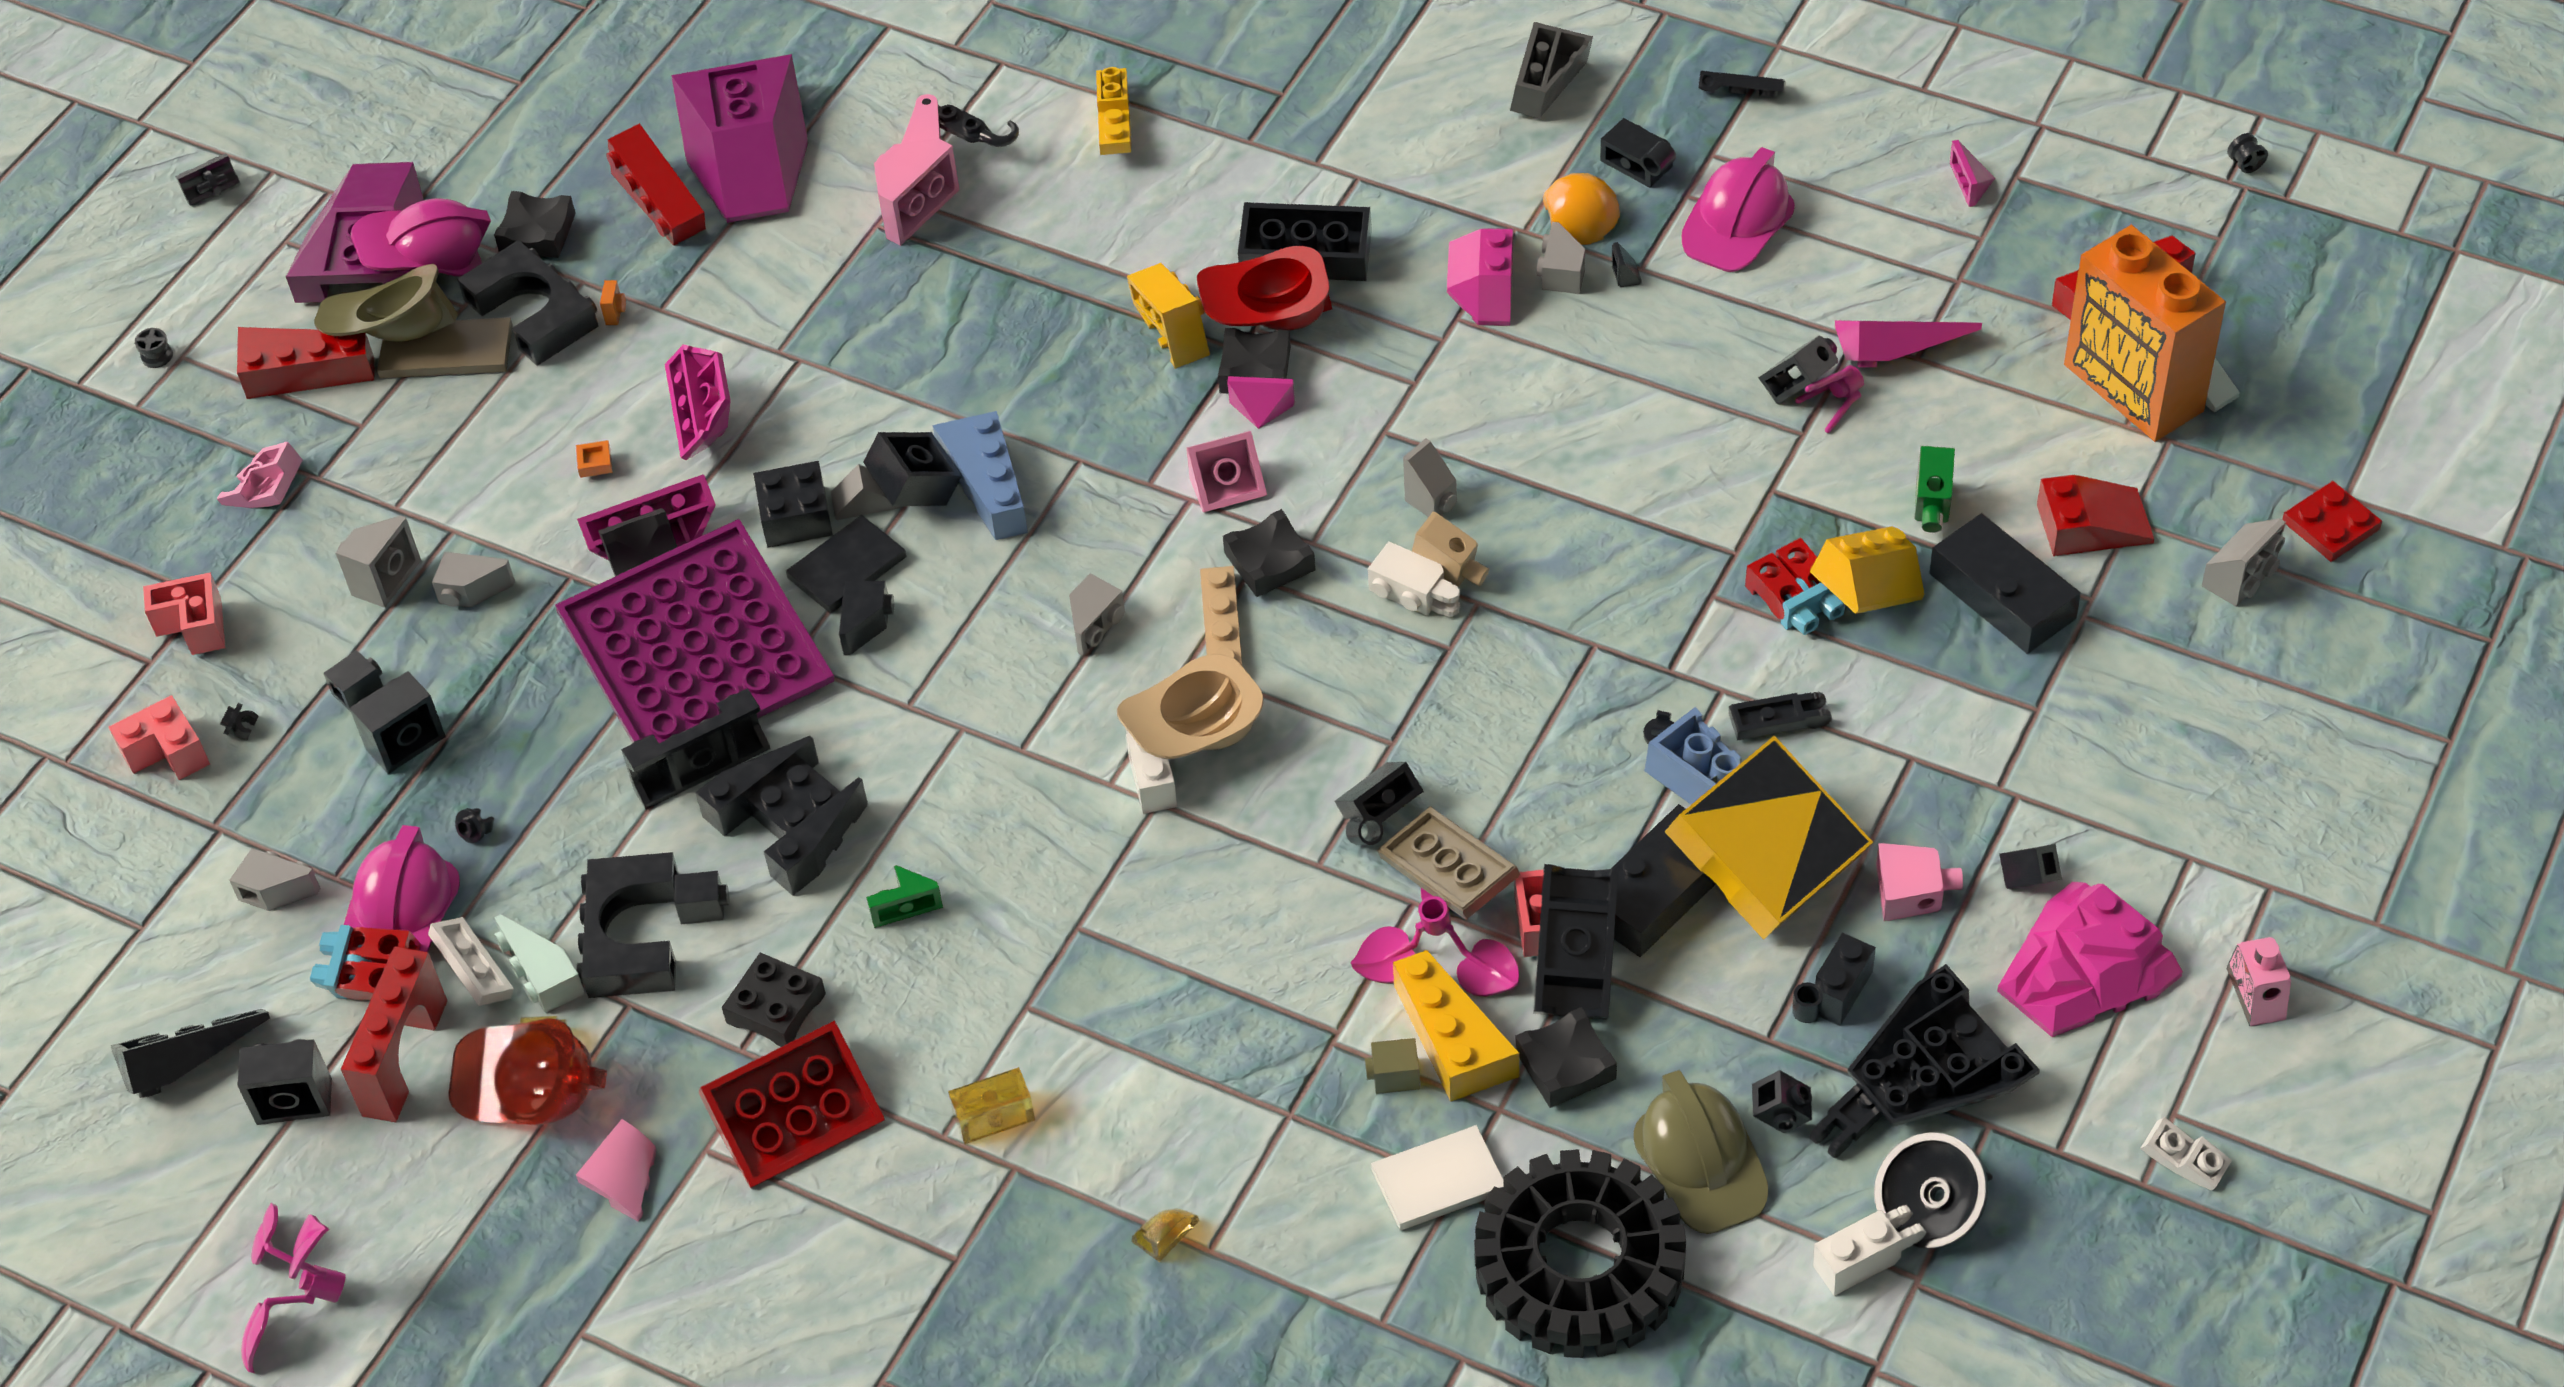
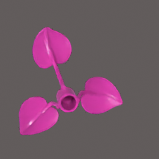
M1421 888L1422 902L1418 907L1421 922L1415 925L1416 932L1413 940L1409 943L1408 935L1399 928L1391 926L1379 928L1363 941L1357 955L1351 961L1352 968L1366 979L1379 983H1394L1393 962L1415 954L1412 949L1418 946L1422 932L1425 931L1433 936H1439L1446 932L1450 935L1461 954L1466 957L1457 967V978L1465 991L1475 996L1487 997L1512 990L1519 982V969L1516 960L1506 946L1492 939H1482L1474 945L1471 952L1468 951L1455 932L1453 925H1451L1450 908L1446 902L1440 897L1432 896L1423 888Z
M270 1203L267 1208L263 1222L255 1235L251 1253L252 1263L259 1265L266 1251L291 1264L289 1278L295 1279L300 1269L304 1270L300 1278L299 1289L305 1290V1295L273 1297L265 1299L263 1303H257L244 1330L241 1344L243 1364L250 1373H254L253 1359L265 1331L269 1310L272 1306L302 1302L313 1305L315 1298L336 1303L341 1296L346 1278L345 1273L317 1265L313 1266L305 1262L319 1240L329 1231V1228L323 1225L314 1215L309 1214L306 1217L294 1245L293 1257L274 1248L271 1238L278 1222V1208L274 1203Z

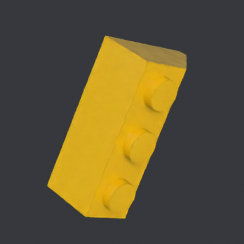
M1893 526L1826 539L1810 570V573L1855 614L1922 600L1925 595L1916 546L1906 538L1903 531Z

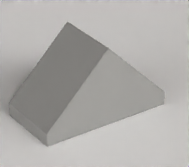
M860 464L831 491L836 520L901 508L892 506L867 467Z

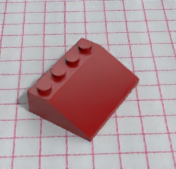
M835 1020L701 1086L698 1092L717 1131L750 1188L885 1121Z

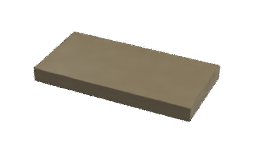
M511 318L456 320L419 339L411 341L382 340L377 369L379 378L507 372L513 327Z
M1431 806L1377 849L1381 859L1432 896L1442 898L1450 909L1466 920L1520 876L1517 866Z

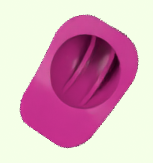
M1760 147L1752 158L1739 157L1732 159L1713 173L1682 229V247L1688 257L1726 272L1739 271L1756 259L1771 237L1792 217L1795 203L1788 192L1785 177L1779 169L1773 166L1774 151Z
M428 199L412 204L404 210L378 212L362 217L353 225L351 239L360 262L367 268L380 271L414 270L424 265L434 264L438 267L439 273L461 277L482 264L477 250L490 225L491 219L487 210L469 208L451 199Z
M402 825L396 839L386 841L375 847L361 863L353 884L352 898L344 925H349L352 928L366 927L407 930L421 943L420 951L429 952L432 939L428 935L430 925L442 921L447 909L455 898L460 886L458 871L450 862L443 860L433 847L424 843L420 827Z

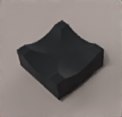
M511 191L506 214L494 234L498 251L501 252L519 240L527 248H534L539 256L559 258L576 214L571 196L560 195L554 198H539L523 192Z
M1225 328L1222 359L1218 371L1219 393L1229 394L1228 376L1287 379L1291 350L1289 330L1255 334L1244 332L1237 328Z
M662 508L598 531L614 576L677 548L667 514Z
M1282 509L1271 513L1265 520L1251 528L1232 531L1223 535L1225 555L1256 598L1316 570L1313 550L1298 536Z
M760 952L721 1008L727 1024L736 1028L754 1031L782 1047L795 1040L805 1018L814 1007L820 1004L826 992L822 978Z
M1582 1007L1569 1012L1551 1025L1515 1035V1049L1519 1052V1058L1549 1108L1617 1079V1062L1599 1040Z

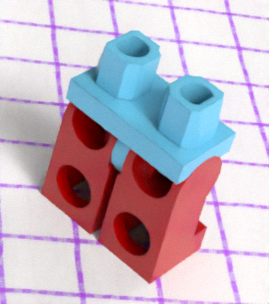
M1800 537L1777 549L1775 555L1770 553L1747 565L1745 587L1752 595L1757 593L1768 604L1771 612L1781 619V624L1786 630L1794 626L1803 635L1814 631L1819 624V618L1816 614L1823 612L1829 620H1835L1844 614L1845 604L1810 573L1817 556ZM1795 552L1794 557L1789 559V554ZM1767 566V571L1761 574L1760 570Z
M340 925L339 932L322 933L319 943L320 951L324 955L332 957L329 965L315 964L313 966L310 981L316 987L329 990L336 998L371 1000L393 948L400 947L420 951L421 943L407 930L366 927L352 928L349 925Z

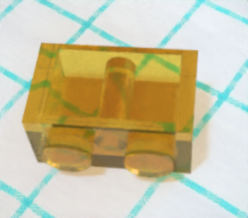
M1019 1067L948 1091L953 1115L964 1145L1035 1121L1031 1096Z

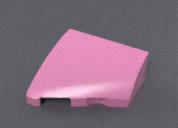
M289 442L263 448L253 458L251 464L236 476L241 483L233 491L221 492L217 500L221 505L244 508L279 505L288 491L303 459Z
M621 1119L576 1174L577 1180L580 1184L607 1198L612 1208L639 1221L643 1215L641 1206L645 1190L648 1191L650 1177L648 1174L650 1167L654 1165L657 1152L656 1147L643 1133Z

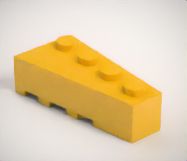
M1428 950L1393 962L1394 987L1450 1102L1519 1077V1052Z

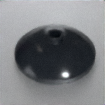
M1942 1133L1918 1134L1899 1143L1883 1160L1875 1180V1204L1877 1211L1882 1210L1884 1214L1902 1205H1906L1913 1215L1910 1220L1896 1228V1231L1900 1232L1908 1227L1910 1228L1912 1225L1920 1224L1927 1233L1912 1246L1923 1249L1943 1248L1963 1239L1974 1229L1982 1217L1988 1198L1986 1172L1976 1153L1957 1138ZM1943 1189L1945 1193L1944 1198L1936 1202V1192Z

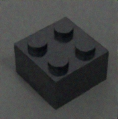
M878 432L863 461L892 506L898 507L947 506L962 477L932 432Z
M819 461L753 473L760 519L767 548L833 536Z
M409 671L391 680L387 685L368 697L361 699L350 708L366 751L387 774H390L446 737L431 695Z
M296 1039L291 1042L278 1044L262 1043L253 1047L240 1048L237 1086L256 1125L330 1116L332 1078L314 1039Z

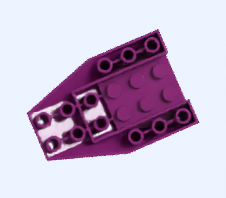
M792 54L671 75L687 165L727 223L789 212L808 146Z
M413 162L352 164L308 230L286 275L295 303L322 302L327 298L330 284L381 282L386 284L412 271H380L363 266L352 242L351 230L359 219L368 214L404 210L412 204L424 201Z

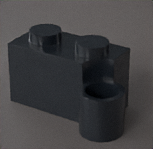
M1625 118L1619 121L1601 138L1600 161L1649 188L1673 167V162L1676 159V153L1666 139L1649 132L1640 125L1634 124Z
M1386 762L1334 801L1344 819H1351L1346 826L1347 839L1355 845L1377 844L1383 836L1382 822L1424 791L1407 762ZM1364 823L1366 824L1368 829L1367 836L1365 837V839L1363 838L1361 833V829Z
M1842 932L1818 971L1815 984L1806 982L1799 984L1795 988L1792 1003V1013L1795 1019L1803 1023H1813L1821 1017L1841 1026L1873 973L1876 947Z

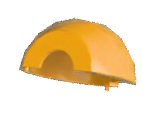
M1571 173L1559 178L1543 195V203L1545 209L1549 212L1551 226L1552 222H1559L1581 245H1589L1604 239V236L1615 227L1618 218H1620L1619 203L1615 192L1603 179L1589 173Z

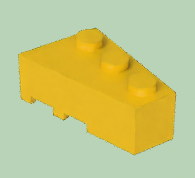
M1162 263L1127 275L1133 304L1149 329L1156 327L1162 336L1158 339V343L1162 349L1169 347L1170 360L1175 369L1210 355L1201 315L1204 314L1201 300L1198 296L1194 297L1186 284L1180 283L1174 271L1170 272Z

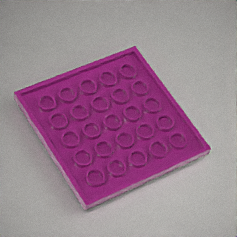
M740 519L555 604L557 613L632 743L652 734L658 743H661L672 735L679 734L700 724L705 719L718 715L716 703L747 688L760 706L761 711L757 713V717L760 718L834 682L832 671Z

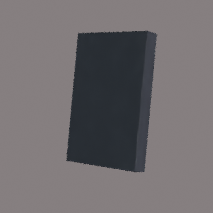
M860 515L787 569L786 575L791 582L831 614L842 606L845 581H875L907 556L902 546L866 517Z

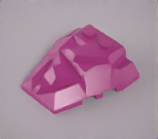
M2071 882L2047 901L2019 952L1999 983L1997 992L2048 1035L2055 1037L2094 1022L2095 1015L2111 1009L2114 1013L2126 1009L2127 1003L2142 997L2145 1001L2158 997L2182 977L2183 971L2173 953L2162 945L2163 935L2160 929L2106 885L2098 883L2089 886L2085 882Z

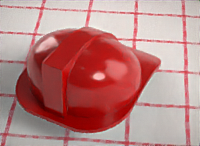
M1287 247L1247 261L1210 266L1202 269L1197 274V285L1204 312L1211 319L1223 325H1261L1269 329L1291 331L1311 325L1321 316L1322 312L1332 310L1329 297L1330 285L1323 258L1318 251L1310 247Z

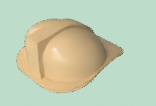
M1212 654L1190 661L1158 684L1123 700L1117 708V717L1144 751L1159 758L1176 759L1202 750L1223 749L1239 742L1247 735L1253 722L1259 716L1263 706V695L1259 686L1236 659L1227 655Z

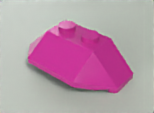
M1482 228L1449 242L1447 293L1464 311L1472 316V320L1477 325L1510 326L1514 229Z
M683 344L665 363V370L680 457L688 460L708 448L718 437L724 434L728 428L731 399L722 354Z
M702 474L578 518L577 521L588 550L609 561L598 532L599 530L662 508L667 514L677 547L703 535L716 504L705 475Z

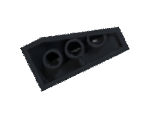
M264 1009L253 1010L213 1020L211 1022L212 1026L205 1028L204 1024L189 1025L175 1031L176 1036L169 1038L168 1034L160 1035V1033H155L111 1045V1049L127 1091L132 1094L138 1093L139 1098L149 1097L161 1093L162 1086L173 1083L269 1020L270 1016L269 1012Z

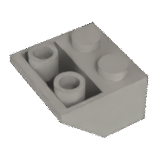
M2274 519L2245 524L2206 564L2202 587L2235 607L2245 597L2251 598L2258 590L2260 582L2265 577L2270 578L2279 567L2280 560L2277 558L2279 551L2285 543L2283 532L2286 522L2282 519Z

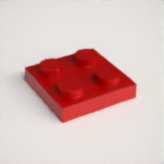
M2331 481L2285 511L2282 519L2290 529L2330 562L2378 532L2382 525L2380 518L2334 481Z

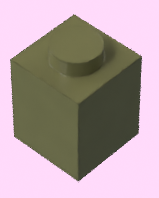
M1415 1038L1371 1042L1372 1057L1365 1058L1367 1080H1374L1376 1094L1420 1089V1071Z

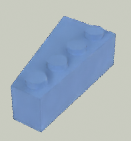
M997 411L932 425L935 438L962 475L959 482L963 487L965 495L975 505L977 513L994 539L999 540L1028 533L1023 502Z
M1696 707L1649 742L1644 770L1689 804H1693L1742 762V758L1735 750L1730 751L1722 743L1719 732L1713 726L1709 728L1703 722V715Z

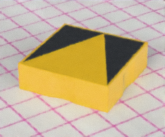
M1775 736L1679 814L1665 830V833L1694 865L1719 886L1728 902L1763 940L1798 911L1818 890L1828 885L1851 865L1873 843L1865 832Z

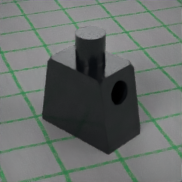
M1817 336L1796 349L1758 378L1776 404H1779L1812 384L1838 363V358L1835 355L1837 353V346L1831 339ZM1794 366H1797L1801 372V375L1797 378L1791 377L1788 372Z

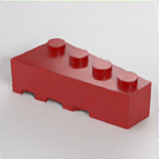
M640 123L607 139L609 152L606 153V157L611 167V174L653 221L662 237L666 236L674 246L706 229L705 212Z

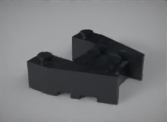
M810 735L722 771L695 792L702 817L723 836L728 835L752 816L779 839L763 852L770 877L792 896L822 873L833 850L837 851L843 842L842 836L851 823L857 822L868 806L863 780L860 777L839 791L813 769L819 764L814 739Z

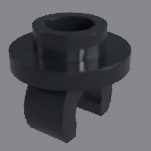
M239 702L236 708L228 706L220 725L226 727L223 734L229 735L231 729H233L237 737L248 740L252 730L244 727L242 722H247L254 726L259 716L249 710L240 712L243 704Z
M1657 710L1656 718L1650 720L1645 725L1643 737L1647 744L1674 723L1671 721V713Z
M479 808L463 809L457 813L455 818L456 831L466 842L476 843L484 837V834H488L493 830L494 817L482 819L480 816L481 809Z

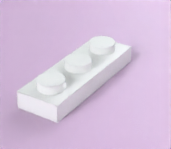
M463 917L430 925L429 937L478 1006L511 999L514 988Z

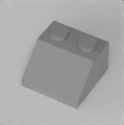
M401 515L354 529L347 539L341 542L335 553L351 596L384 608L421 561L407 518Z

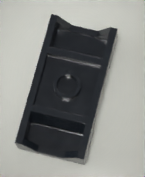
M748 688L716 703L718 715L705 719L700 724L679 734L672 735L661 743H658L652 734L641 740L634 741L631 745L621 749L633 790L645 810L720 774L722 771L735 767L771 749L758 721L757 713L761 711L760 706Z
M1544 864L1533 1014L1566 1016L1569 1012L1582 1007L1588 1018L1608 1019L1618 869L1584 870Z

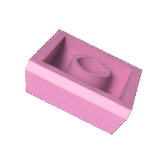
M1251 431L1186 448L1190 481L1203 512L1267 496Z

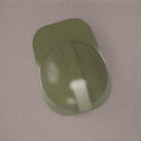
M428 264L418 267L393 281L371 289L327 297L320 303L314 324L320 332L332 336H345L365 332L370 336L387 341H411L422 338L455 322L458 313L436 283L439 273L438 267L434 264Z
M1680 1069L1662 1075L1663 1093L1659 1094L1650 1103L1646 1113L1639 1118L1634 1128L1633 1138L1638 1154L1656 1179L1665 1187L1664 1191L1667 1197H1672L1676 1203L1682 1221L1699 1233L1712 1234L1759 1216L1767 1202L1768 1182L1737 1109L1717 1089L1702 1083H1688Z

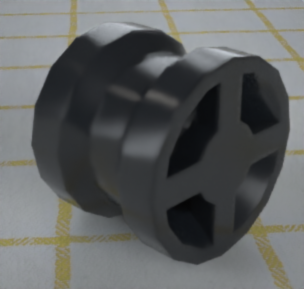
M2251 133L2239 135L2230 143L2227 149L2228 156L2231 160L2238 161V168L2244 173L2256 171L2268 158V151L2264 146L2258 145L2257 138Z
M147 328L136 336L134 344L138 352H140L141 361L145 366L149 368L162 367L172 359L173 351L168 344L167 336L163 330Z

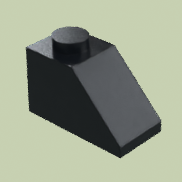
M845 581L839 627V638L843 655L853 654L887 629L888 615L894 614L893 594H888L886 581Z

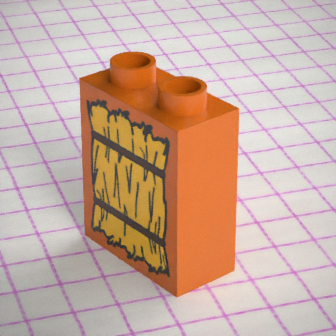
M2131 224L2081 254L2064 365L2156 442L2205 410L2226 301Z

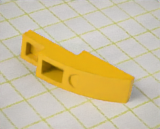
M1108 67L1104 70H1096L1100 155L1131 153L1127 69Z

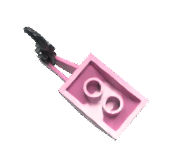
M924 94L918 97L902 143L894 144L888 151L880 155L874 163L886 239L901 246L960 190L953 146L941 140L940 128L970 143L984 142L990 146L1004 147L1012 144L1018 138L1019 127L1017 124L1009 120L1007 125L1011 128V132L1007 135L999 136L992 133L983 120L953 105L940 107L934 95Z

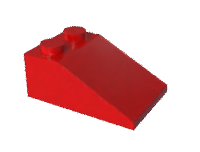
M2075 474L2041 479L2037 507L2053 556L2154 544V536L2137 488Z

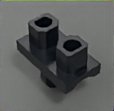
M226 153L175 176L190 206L212 195L217 197L221 195V191L240 183L231 160Z

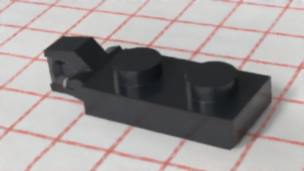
M1701 71L1699 89L1715 93L1719 88L1729 86V93L1747 94V88L1758 89L1759 96L1777 98L1778 92H1785L1786 81L1777 78Z

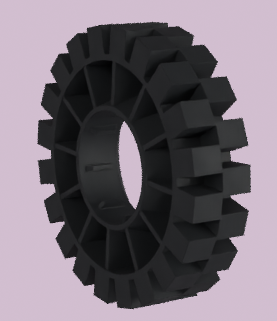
M1579 1149L1561 1150L1560 1163L1554 1165L1548 1154L1538 1156L1529 1160V1173L1525 1174L1517 1166L1503 1177L1504 1190L1494 1186L1485 1199V1212L1479 1211L1475 1226L1474 1255L1476 1280L1480 1295L1486 1294V1307L1495 1320L1505 1317V1330L1519 1341L1527 1333L1532 1335V1348L1551 1354L1555 1343L1564 1345V1357L1583 1358L1584 1346H1594L1597 1357L1615 1354L1618 1340L1622 1339L1628 1348L1645 1340L1646 1327L1649 1326L1656 1331L1668 1318V1305L1675 1307L1681 1293L1682 1280H1684L1686 1235L1684 1224H1680V1211L1672 1197L1664 1200L1665 1187L1652 1174L1642 1181L1640 1179L1641 1167L1625 1158L1618 1168H1614L1611 1166L1612 1154L1595 1150L1592 1151L1590 1162H1581ZM1570 1221H1588L1607 1229L1613 1235L1614 1243H1619L1621 1254L1614 1257V1265L1602 1274H1596L1589 1278H1572L1550 1268L1547 1265L1546 1257L1540 1255L1538 1248L1540 1243H1545L1546 1234L1556 1226Z

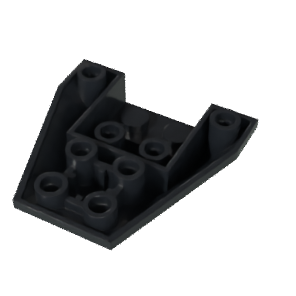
M1945 964L1913 986L1849 1066L1847 1072L1890 1124L1895 1127L2009 1094L2038 1075L2040 1069L2017 1043L2007 1048L1970 1006L1969 989L1950 967ZM1893 1079H1895L1898 1083L1904 1086L1905 1089L1901 1086H1898Z

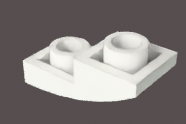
M2166 1117L2156 1122L2140 1148L2169 1170L2209 1190L2217 1187L2232 1161L2203 1136L2194 1141Z

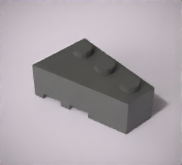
M1534 22L1515 85L1510 111L1540 118L1587 63L1593 36Z

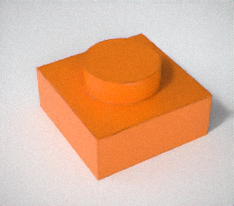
M604 280L600 306L605 325H618L621 312L626 310V297L624 293H620L617 280Z
M608 440L576 445L577 468L580 478L613 473L611 448Z

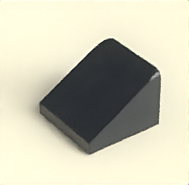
M1618 242L1613 243L1612 269L1618 286L1622 288L1642 284L1635 260Z

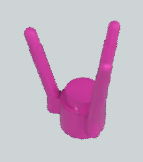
M1848 365L1841 371L1806 386V393L1797 397L1795 402L1797 404L1802 403L1828 389L1838 398H1847L1825 428V432L1830 433L1853 402L1861 398L1859 389L1864 385L1863 376L1856 367Z

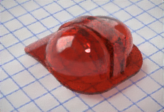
M546 1018L521 1024L484 1027L468 1033L455 1046L448 1091L449 1101L457 1113L473 1121L517 1125L548 1124L562 1120L577 1111L586 1100L589 1090L605 1089L607 1070L592 1066L591 1056L586 1046L573 1035L570 1027L561 1020Z

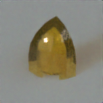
M1182 1209L1163 1210L1149 1218L1132 1235L1131 1242L1160 1262L1200 1220L1196 1214Z

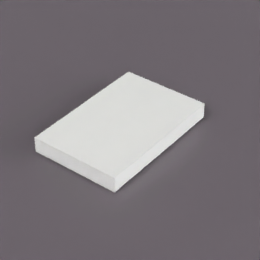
M1477 1125L1371 1163L1372 1172L1400 1231L1484 1201L1494 1186L1504 1190L1503 1178Z

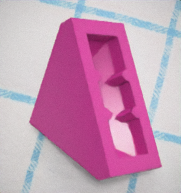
M1959 140L1952 141L1949 164L1968 206H1975L1995 180V177Z
M1228 376L1229 403L1258 429L1292 408L1295 404L1293 379Z

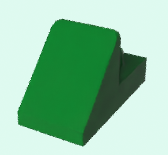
M897 865L894 866L899 887L891 890H882L866 897L874 928L943 908L937 881Z

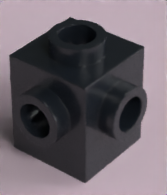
M1781 1070L1752 1084L1753 1117L1782 1133L1793 1131L1812 1120L1811 1087Z

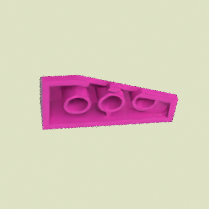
M1835 320V329L1846 360L1858 361L1857 367H1877V361H1891L1981 330L1982 323Z

